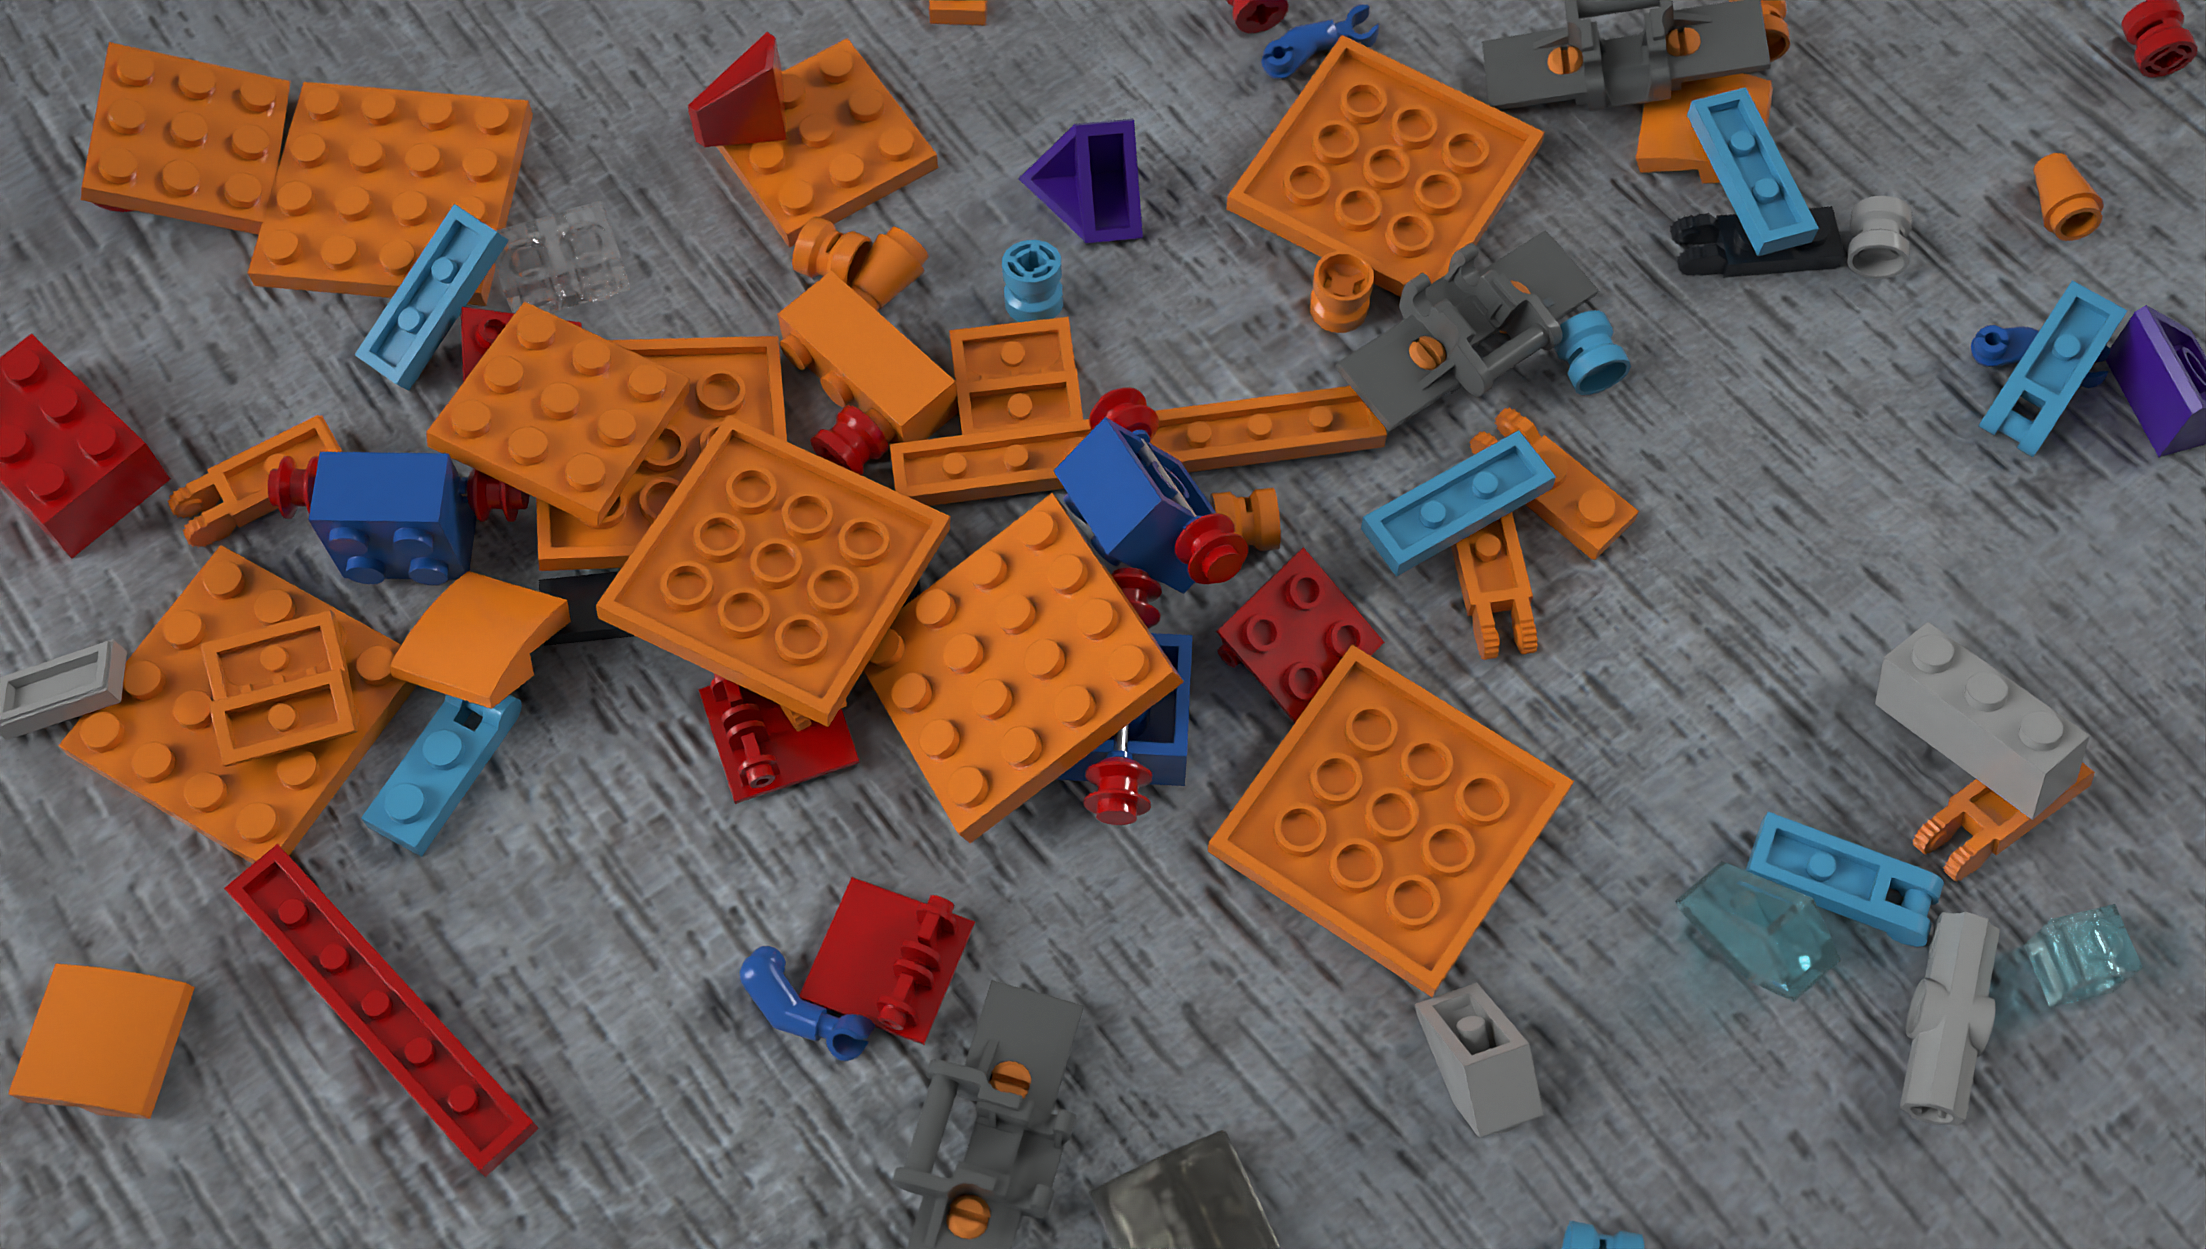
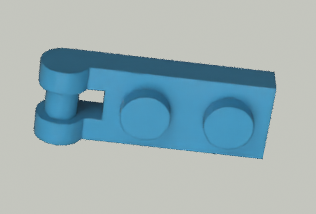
M2072 280L1978 427L1992 435L2000 431L2019 442L2016 447L2017 449L2034 457L2128 310ZM2019 397L2041 408L2034 421L2012 410Z
M446 694L445 701L361 817L366 826L422 857L515 724L521 712V700L509 695L493 709ZM472 711L483 716L481 723L475 731L463 726Z
M1767 812L1761 821L1743 877L1746 880L1885 931L1893 940L1915 947L1927 944L1932 927V922L1927 918L1930 905H1935L1939 902L1944 885L1942 878L1930 871L1771 812ZM1888 888L1899 891L1900 895L1904 897L1901 906L1885 901Z

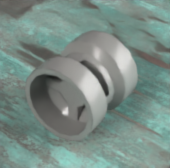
M1872 196L1854 205L1851 211L1850 228L1851 233L1855 237L1848 246L1847 258L1849 268L1854 273L1867 278L1884 279L1897 276L1907 269L1910 259V245L1905 238L1912 229L1913 214L1911 207L1905 201L1890 196Z

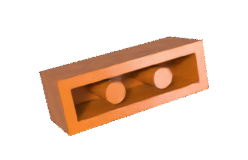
M833 271L827 273L777 313L782 334V340L779 344L787 359L798 369L804 370L808 367L819 377L822 388L838 406L852 405L869 416L891 444L926 440L959 413L956 381Z

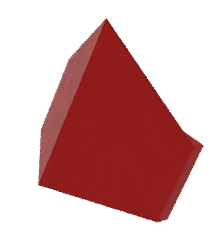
M766 32L687 105L697 143L703 147L787 140L783 74L776 37Z

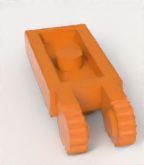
M1509 407L1502 410L1496 416L1495 424L1500 434L1506 438L1519 430L1556 476L1551 490L1525 505L1590 559L1596 560L1635 522L1639 511L1546 435L1541 437L1534 423L1528 418L1523 417L1520 412L1518 413L1515 409ZM1480 431L1471 439L1469 447L1475 455L1497 443L1498 440L1489 432Z
M316 415L207 469V474L187 483L185 487H179L177 491H173V494L169 496L170 499L167 500L173 515H176L177 518H191V516L203 512L199 517L195 516L194 519L188 521V524L184 525L183 534L188 544H191L192 547H206L209 544L212 545L215 541H220L230 536L236 525L240 528L278 509V506H272L269 501L268 477L273 468H278L284 456H291L295 460L298 469H306L310 459L314 456L319 457L320 452H342L324 417ZM221 497L224 502L215 506Z
M1510 512L1451 546L1467 616H1472L1473 633L1479 655L1483 660L1497 658L1500 642L1498 632L1495 629L1492 614L1494 612L1511 610L1514 641L1521 654L1536 653L1538 647L1536 625L1534 624L1530 605L1533 594L1513 515Z
M2082 762L2076 783L2033 820L1975 779L1949 798L1948 806L1935 814L1932 819H1929L1918 829L1917 834L1914 835L1915 838L1912 840L1913 845L1923 854H1930L1948 842L1960 826H1962L1973 837L1965 842L1963 846L1956 849L1943 867V871L1954 881H1961L1970 873L1979 869L1991 853L1998 855L2090 787L2095 772Z

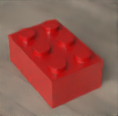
M31 333L0 357V488L72 559L171 479L147 444Z

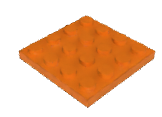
M1341 35L1228 194L1226 210L1320 257H1324L1326 254L1337 250L1352 251L1360 254L1370 263L1374 271L1373 283L1401 297L1407 282L1424 273L1429 277L1432 284L1448 273L1452 255L1469 243L1477 245L1540 149L1545 132Z
M303 82L267 204L265 223L261 225L247 272L254 286L392 298L454 204L504 236L533 116L529 101ZM498 258L467 305H487Z
M778 336L609 340L689 377V394L598 527L536 498L539 571L622 568L727 415L787 442Z
M727 415L596 604L598 619L829 727L948 534L951 516Z
M1053 493L901 608L863 670L957 833L970 844L1184 682L1071 515Z
M220 545L126 661L121 702L84 714L58 746L69 757L253 864L276 844L288 855L292 853L417 685L394 678L391 675L390 664L401 644ZM327 610L334 612L344 648L358 732L229 767L223 766L208 702L214 701L200 643Z
M1351 645L1208 843V852L1433 998L1570 792L1574 781L1364 651Z

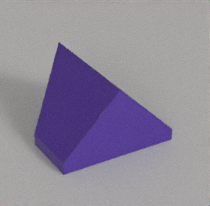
M1134 119L1074 124L1018 178L1085 243L1143 238Z

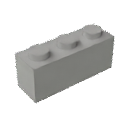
M1925 623L1883 658L1875 705L2033 820L2076 783L2090 735L1931 623Z

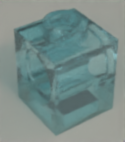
M2115 904L2051 919L2024 944L2050 1008L2113 993L2143 968Z

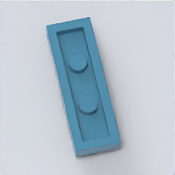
M1747 88L1693 100L1687 117L1757 256L1812 242L1819 228Z
M454 204L358 348L355 356L396 385L410 391L461 314V308L467 305L509 240Z
M1518 430L1365 515L1362 519L1361 530L1397 577L1551 490L1556 476Z

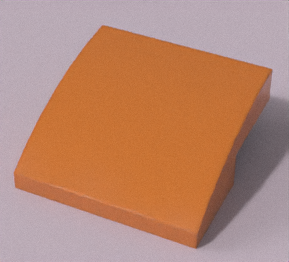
M1744 73L1682 82V90L1671 91V99L1645 102L1636 153V161L1640 173L1698 170L1702 184L1721 183L1687 117L1692 101L1746 87L1768 129L1773 91L1772 82Z
M1069 317L949 330L962 435L1083 420Z
M467 571L431 604L411 629L390 664L391 675L394 678L493 709L534 676L530 653L571 622L568 602L566 599Z
M331 610L200 643L214 701L208 702L223 766L229 767L358 732L344 648L336 614Z
M55 963L8 1095L27 1103L80 1107L96 1115L151 1119L195 987L185 982L141 973Z

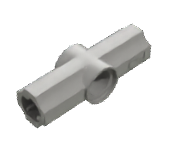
M1943 912L1936 919L1935 927L1933 928L1934 932L1928 953L1929 958L1925 978L1920 981L1915 990L1907 1016L1906 1034L1909 1038H1913L1900 1109L1908 1112L1912 1118L1926 1123L1959 1126L1965 1121L1969 1108L1968 1103L1973 1085L1976 1059L1984 1051L1994 1023L1995 1001L1993 998L1988 997L2000 929L1993 926L1988 918L1968 912Z

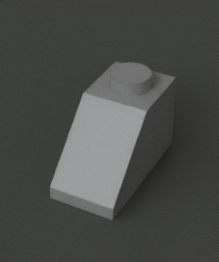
M1478 983L1415 1004L1417 1017L1453 1104L1479 1138L1492 1133L1511 1131L1520 1123L1544 1115L1530 1044Z

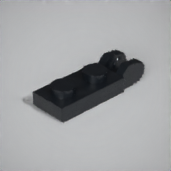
M1833 207L1809 208L1819 228L1812 242L1757 256L1737 214L1717 215L1715 218L1711 214L1705 213L1697 214L1696 216H1684L1681 219L1678 218L1670 226L1672 241H1675V244L1679 243V245H1698L1697 247L1684 249L1685 251L1680 252V256H1677L1679 272L1687 276L1722 274L1723 278L1836 269L1840 267L1845 253ZM1701 244H1709V245H1704L1703 247H1699V245H1701Z

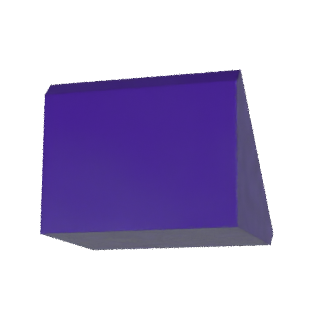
M2145 305L2134 312L2110 347L2111 352L2105 361L2158 457L2206 444V355L2190 329Z

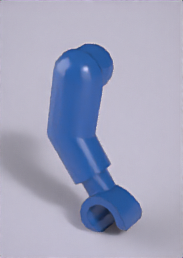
M1360 4L1349 11L1345 21L1334 23L1333 20H1326L1296 26L1285 33L1280 39L1274 40L1266 46L1262 56V66L1270 77L1277 80L1287 79L1315 52L1332 49L1341 35L1368 48L1371 47L1377 40L1379 23L1365 34L1355 33L1353 28L1358 24H1362L1369 17V6Z
M1995 325L1986 326L1980 329L1972 339V356L1978 364L1984 367H1998L2019 363L2039 330L2025 326L2001 328ZM2105 345L2096 359V363L2107 360L2111 352L2110 347ZM2109 371L2088 372L2080 386L2093 388L2100 385L2106 379Z
M759 947L754 950L750 957L744 960L739 971L740 981L772 1027L813 1041L824 1038L831 1054L842 1061H850L861 1055L869 1043L863 1039H867L876 1027L869 1018L856 1014H848L838 1018L827 1014V1009L801 1000L783 974L786 965L784 956L774 947Z

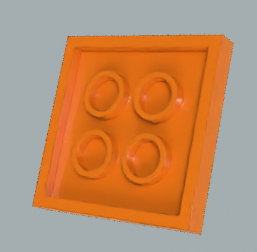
M848 38L782 71L787 140L716 146L789 248L796 244L802 228L811 217L817 216L835 224L938 168L936 152Z
M109 42L81 187V200L259 235L261 225L265 223L267 204L278 170L291 81Z
M524 301L427 430V447L440 453H448L450 458L598 527L689 394L690 378Z

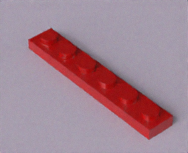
M278 844L224 887L226 892L484 1177L488 1176L539 1129Z

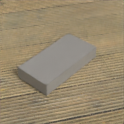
M112 639L0 677V735L4 739L9 740L120 703L127 651Z

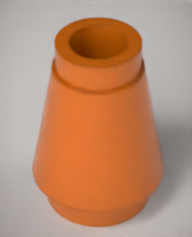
M2053 153L2040 159L2034 166L2033 172L2036 177L2045 228L2063 241H2074L2090 235L2100 226L2103 219L2101 213L2104 206L2102 198L2069 161L2067 155Z
M891 227L886 235H877L850 288L878 311L924 273L922 265L929 258V255L925 248L910 234L898 227Z

